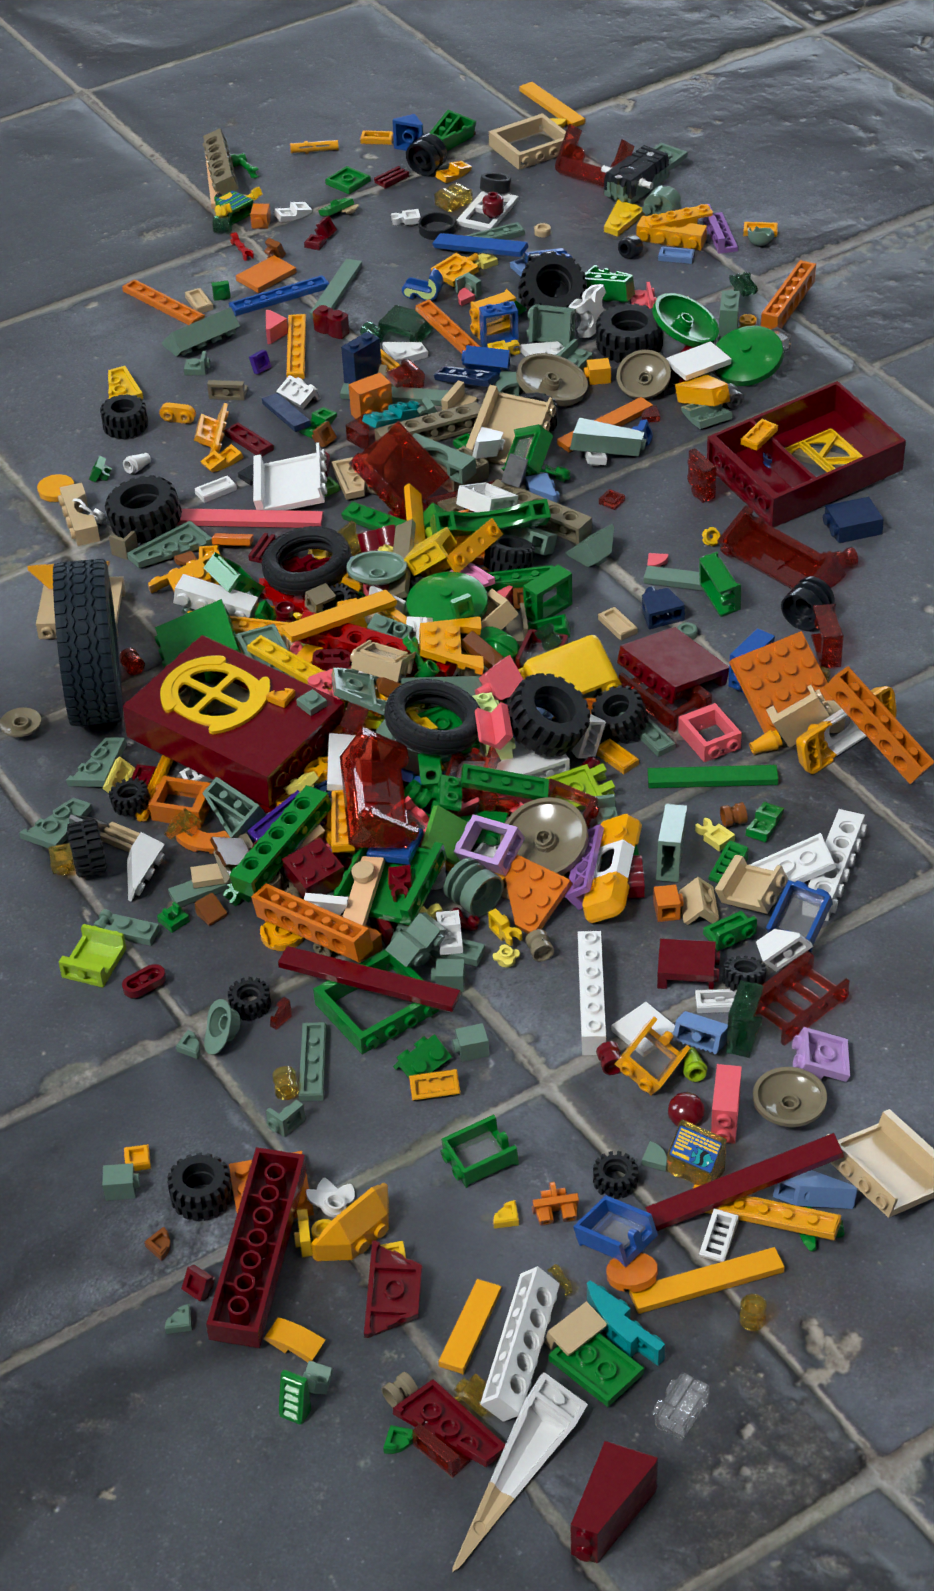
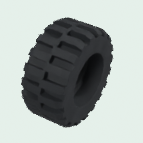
M547 252L541 253L540 257L538 255L533 257L532 261H528L525 265L518 285V295L522 306L527 307V312L535 304L569 308V305L575 299H582L583 292L587 287V281L585 280L586 275L584 271L581 272L582 267L580 264H575V260L572 257L567 258L566 254L561 253V255H557V252H551L548 255ZM544 277L557 278L565 284L568 293L559 298L546 296L539 290L537 281Z
M636 303L618 304L613 308H607L597 318L596 347L604 357L606 356L611 361L615 360V362L621 363L626 356L639 350H653L659 353L662 349L663 330L655 321L652 308L650 309L646 305L641 306Z
M144 475L136 479L131 478L129 479L130 481H124L120 483L119 487H115L106 499L105 511L113 533L118 537L125 538L131 531L136 532L137 543L149 542L169 532L177 526L181 518L182 509L176 489L170 481L160 476L157 478L155 475H150L149 477Z
M544 673L527 676L519 683L506 703L509 709L512 733L516 737L515 740L519 744L522 743L528 751H535V754L540 756L545 754L546 757H554L555 755L562 756L565 753H569L577 745L590 725V709H587L589 706L586 699L582 698L583 694L581 691H577L574 688L575 685L571 682H566L562 677L557 678L554 674L548 673L544 675ZM536 707L550 712L557 719L558 723L545 718Z

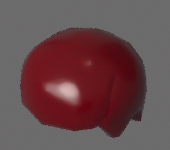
M690 1092L678 1093L669 1102L668 1117L676 1126L683 1125L690 1128L703 1121L704 1104L696 1094Z

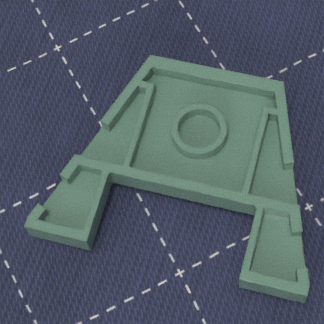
M333 668L331 677L334 696L384 715L387 701L376 698L374 688L376 679L381 677L358 673L359 671L354 669Z

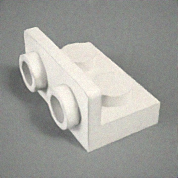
M291 375L288 376L276 391L283 398L302 409L306 407L312 398L317 401L320 400L317 394L318 390L313 385H306L301 378H294Z

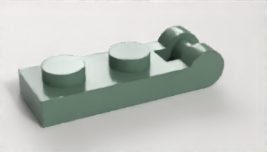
M103 909L100 912L99 920H96L93 926L123 933L127 941L149 946L152 945L160 931L159 924L113 914L107 909Z

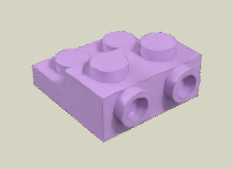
M803 1027L799 1035H795L792 1041V1049H795L797 1054L793 1059V1067L809 1071L820 1080L823 1076L845 1082L849 1079L848 1039Z

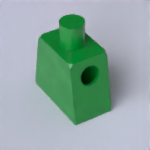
M418 754L421 787L432 791L433 786L438 785L442 774L440 756L435 754ZM433 771L434 775L427 776V772ZM431 798L428 803V806L431 807L433 800L435 801V799Z

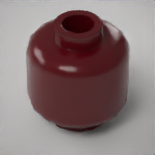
M489 192L482 200L483 213L489 218L499 217L504 211L503 197L496 192Z

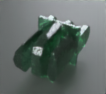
M743 272V274L737 273L736 276H729V281L733 285L734 291H740L743 297L750 296L751 293L754 295L758 292V287L751 280V273Z

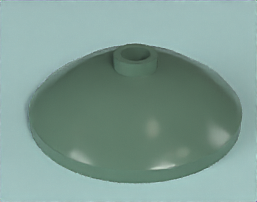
M368 551L360 553L348 561L347 573L359 583L370 586H382L400 579L406 573L407 562L403 560L402 556L393 552Z

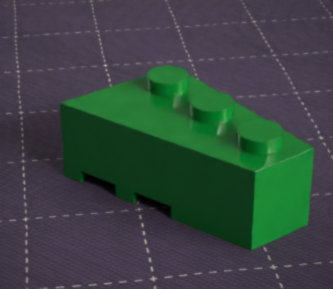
M448 109L430 131V134L440 138L448 151L474 136L476 121Z
M597 265L592 266L585 273L586 289L592 285L603 284L606 293L602 300L606 302L614 300L625 303L635 295L634 279L631 274L616 271V274L611 273L610 269L600 270Z

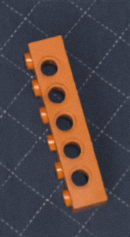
M802 260L798 262L761 313L762 327L768 328L776 334L780 332L814 284L816 263Z
M849 666L836 674L824 687L825 691L909 784L913 783L934 764V760Z
M267 883L251 897L257 917L354 961L360 962L374 949L369 928Z

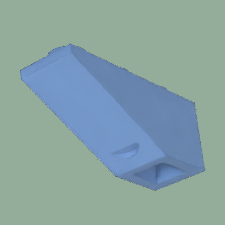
M811 1170L775 1184L773 1197L796 1206L853 1209L858 1189L854 1185Z

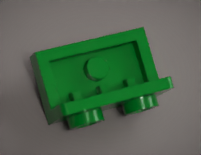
M441 774L438 785L433 786L431 798L435 799V801L433 800L431 812L433 806L437 805L445 810H461V778Z
M739 911L704 927L703 935L709 941H715L716 950L720 951L757 934V918L755 916L748 918L742 911Z
M434 1034L429 1039L424 1036L414 1044L416 1048L411 1052L406 1049L396 1057L398 1062L393 1067L395 1070L400 1067L409 1079L410 1075L433 1072L452 1056Z

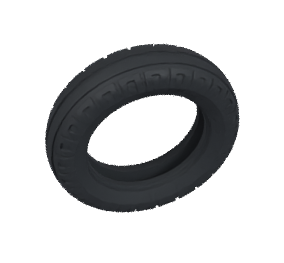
M321 526L293 529V531H288L277 537L266 548L262 557V572L268 584L275 590L287 595L304 596L306 591L326 583L330 588L341 581L347 573V563L350 557H352L351 549L346 539L333 529ZM321 549L333 554L327 563L311 571L289 572L281 568V565L287 558L304 550Z
M417 679L398 686L387 699L384 716L388 730L397 741L414 751L424 752V754L428 755L435 754L436 756L453 755L468 749L478 739L475 710L480 708V706L467 691L457 685L436 679ZM417 704L442 706L454 712L461 719L462 725L450 730L429 729L412 721L405 713V710Z

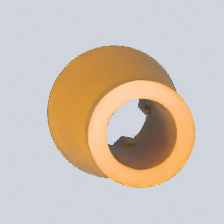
M769 730L749 743L753 755L778 750L782 746V740L777 730Z

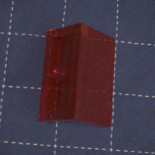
M421 1424L412 1430L414 1446L452 1478L472 1460L444 1444Z

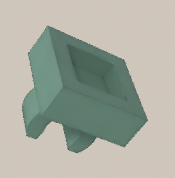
M428 396L421 400L424 406L417 409L420 415L437 412Z

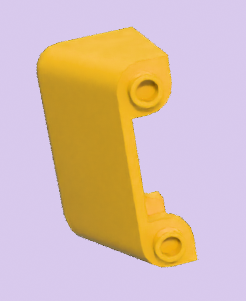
M595 635L583 637L532 657L523 666L525 678L538 673H544V675L548 673L554 674L557 678L562 677L566 682H571L575 685L574 688L577 691L580 690L582 694L601 688L602 692L604 690L608 691L610 687L614 686V688H617L621 685L601 641Z

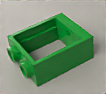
M558 564L523 585L526 618L529 621L533 622L553 617L572 605V573ZM556 587L557 594L543 602V595Z

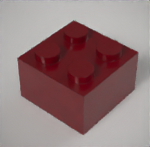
M321 838L282 859L286 877L303 898L305 893L326 895L333 891L336 887H339L345 872L344 866Z

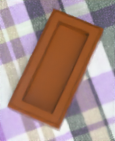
M473 630L461 641V646L471 655L483 656L484 666L488 669L503 659L500 653Z

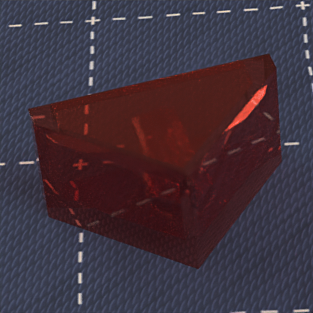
M363 415L346 424V437L349 442L363 450H368L369 425L362 422Z

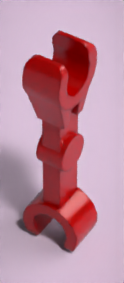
M236 232L231 233L232 239L230 242L232 245L235 244L238 250L242 252L243 260L247 261V256L253 259V251L244 246Z

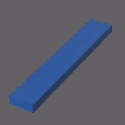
M440 233L433 242V247L438 249L522 257L529 247L528 242L444 233Z
M321 275L229 303V308H232L235 316L323 291L327 288L329 282Z

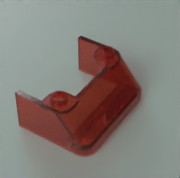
M568 124L555 162L556 171L563 175L604 187L606 173L601 172L602 167L585 163V150L577 146L582 130L572 124ZM621 139L611 167H614L629 155L631 156L634 145Z

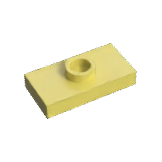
M119 756L115 759L103 789L109 793L112 786L116 787L115 783H122L123 779L128 781L132 777L135 768Z

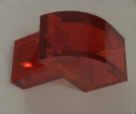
M404 359L401 360V366L386 372V378L396 388L400 386L421 388L424 386L425 374L412 360Z

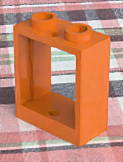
M163 776L160 784L156 785L153 798H150L148 802V811L151 812L152 821L201 828L211 808L203 792L211 783ZM168 794L196 798L193 807L164 803Z

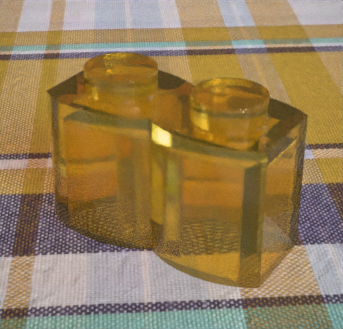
M453 183L447 189H440L434 194L435 205L448 212L455 211L460 206H466L472 201V190L460 183Z

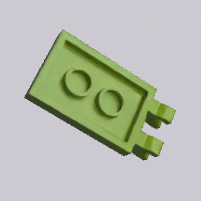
M604 763L591 769L585 764L547 777L549 779L548 798L565 800L573 804L579 811L593 806V797L615 795L613 791L615 785L612 780L602 785L598 784L597 781L606 780L605 773L607 769Z

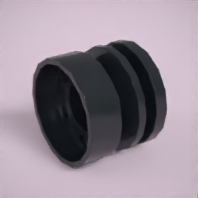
M807 576L801 579L781 601V611L787 622L795 628L810 630L832 609L835 597L829 585L822 579Z

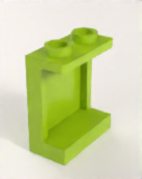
M83 924L81 927L82 937L70 957L62 955L59 960L62 978L103 988L127 949L124 934Z

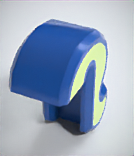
M433 268L429 275V281L409 277L402 287V293L409 299H414L417 295L424 301L428 299L433 301L442 290L444 284L443 276L439 270Z

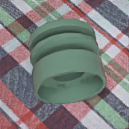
M468 857L459 861L450 870L445 879L443 889L446 897L453 900L455 904L461 905L466 912L473 915V917H482L497 905L503 893L504 882L501 877L486 869L477 860Z

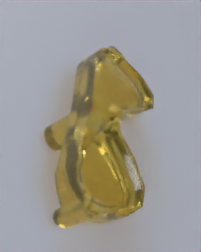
M555 1264L549 1268L548 1272H551L558 1280L557 1282L562 1285L566 1292L565 1296L572 1294L570 1280L565 1278L560 1266Z

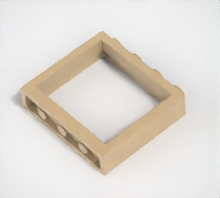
M542 113L489 131V146L520 170L573 152V136ZM542 131L555 140L519 152L510 144V142Z

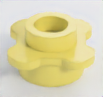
M504 944L500 946V950L497 953L493 954V960L497 961L502 967H511L515 964L516 958L520 956V951L517 949L513 950Z

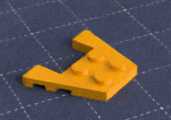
M481 617L420 623V656L444 664L446 661L457 664V668L465 670L468 667L474 669L476 674L483 675V656L461 654L460 633L469 634L472 630L477 635H480Z

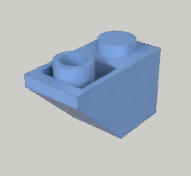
M548 473L525 477L526 491L556 503L560 502L559 493L555 491L554 481L550 480Z

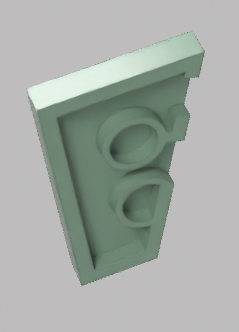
M105 738L91 753L92 757L86 764L81 763L78 767V772L66 779L67 785L103 787L115 759L122 756L127 746L126 739Z
M72 798L54 809L53 814L48 818L37 820L35 826L31 829L20 831V839L58 851L68 839L67 826L70 823V814L87 817L92 811L91 803Z

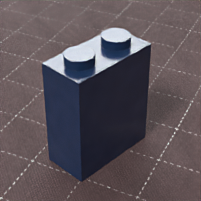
M366 332L341 346L344 383L350 384L378 373L379 367L382 365L380 338Z
M870 497L825 505V514H823L824 524L828 526L832 537H835L838 543L882 535L884 519Z

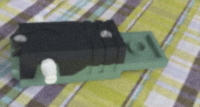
M660 143L654 148L643 145L641 149H637L631 156L629 155L614 167L610 168L603 165L601 172L606 173L604 177V196L616 201L619 199L621 202L635 203L669 177V171L685 160L688 152L664 143Z

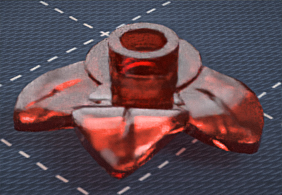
M485 792L481 794L478 800L479 813L483 811L506 812L510 817V810L519 807L520 803L507 797L498 798V795L493 792Z

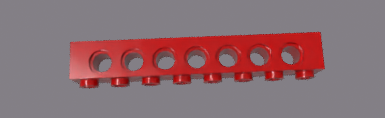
M305 610L300 619L317 613ZM350 623L298 640L303 644L318 646L323 649H345L350 653L355 648L371 640V643H379L406 651L408 655L411 654L403 644V639ZM422 657V659H423L424 662H426L427 660H432V659H428V658ZM432 660L439 668V672L434 677H452L457 669V664L446 661L444 664ZM415 661L412 673L408 675L414 676L419 671Z

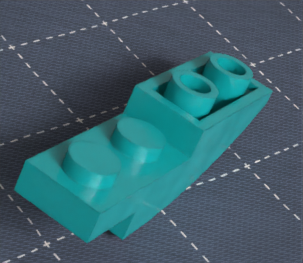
M409 401L408 403L397 402V404L389 405L388 410H384V412L364 414L362 422L374 428H379L421 416L417 411L421 406L416 401Z
M589 1280L587 1282V1301L607 1323L606 1328L602 1331L609 1340L629 1357L632 1358L639 1352L659 1366L665 1360V1343H663L661 1338L647 1332L637 1321L630 1320L631 1308L625 1301L615 1298L609 1294L606 1288Z

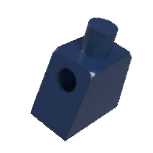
M651 586L645 590V593L642 595V612L649 630L685 621V604L669 588L656 590L655 587Z

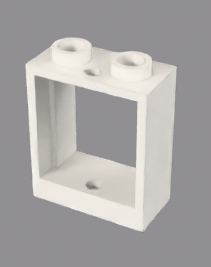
M486 482L460 485L456 504L474 512L499 510L517 505L518 495Z

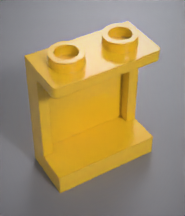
M445 527L415 545L403 560L407 562L408 568L416 576L448 556L446 550L455 546L457 541L448 527Z

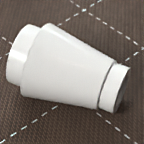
M143 453L127 456L123 461L125 471L129 474L137 473L151 462L150 455Z

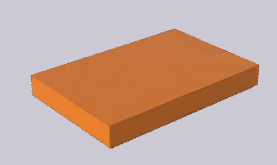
M273 255L237 274L236 281L260 293L297 272L296 267Z

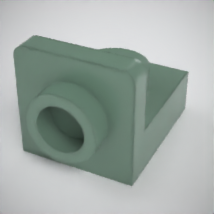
M469 272L455 279L457 294L461 289L466 288L475 294L476 298L482 295L481 280Z
M206 351L202 352L201 359H186L184 375H206L207 368H210V358H207Z
M614 794L593 797V814L596 826L605 820L618 816Z
M298 1100L286 1106L280 1114L271 1108L266 1110L267 1126L271 1131L278 1132L283 1137L289 1135L306 1120L304 1106Z
M309 1361L306 1371L302 1376L307 1378L309 1392L327 1394L333 1368Z

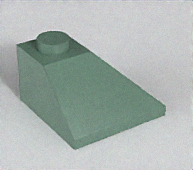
M613 524L591 534L566 552L567 556L587 567L593 564L599 566L607 561L605 557L612 553Z

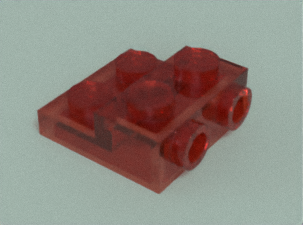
M694 448L689 450L687 480L692 485L691 491L693 496L704 503L715 499L717 467Z

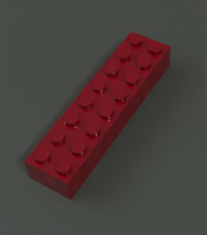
M256 1147L206 1323L209 1340L260 1348L307 1172L304 1154Z

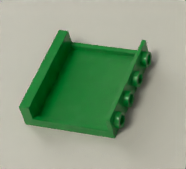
M222 599L155 627L157 636H154L158 647H161L158 651L162 660H164L162 661L164 668L201 635L242 653L236 640L229 612Z
M370 829L366 837H363L358 852L353 855L352 863L348 870L344 872L343 879L339 887H336L333 896L349 898L354 883L351 872L352 867L361 861L362 856H367L366 853L375 837L373 829ZM434 842L431 849L417 848L410 863L412 887L408 888L409 892L406 898L404 894L398 895L397 902L393 901L391 890L389 889L388 867L404 866L406 864L385 862L369 917L411 925L419 914L447 859L443 843Z

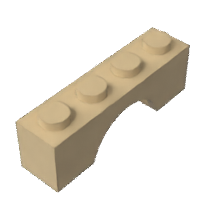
M82 483L59 487L61 495H58V501L62 508L67 528H69L71 539L76 540L77 546L99 542L98 526L94 515L82 514L81 512L84 509L79 507L81 504L72 501L75 498L80 499L88 507Z

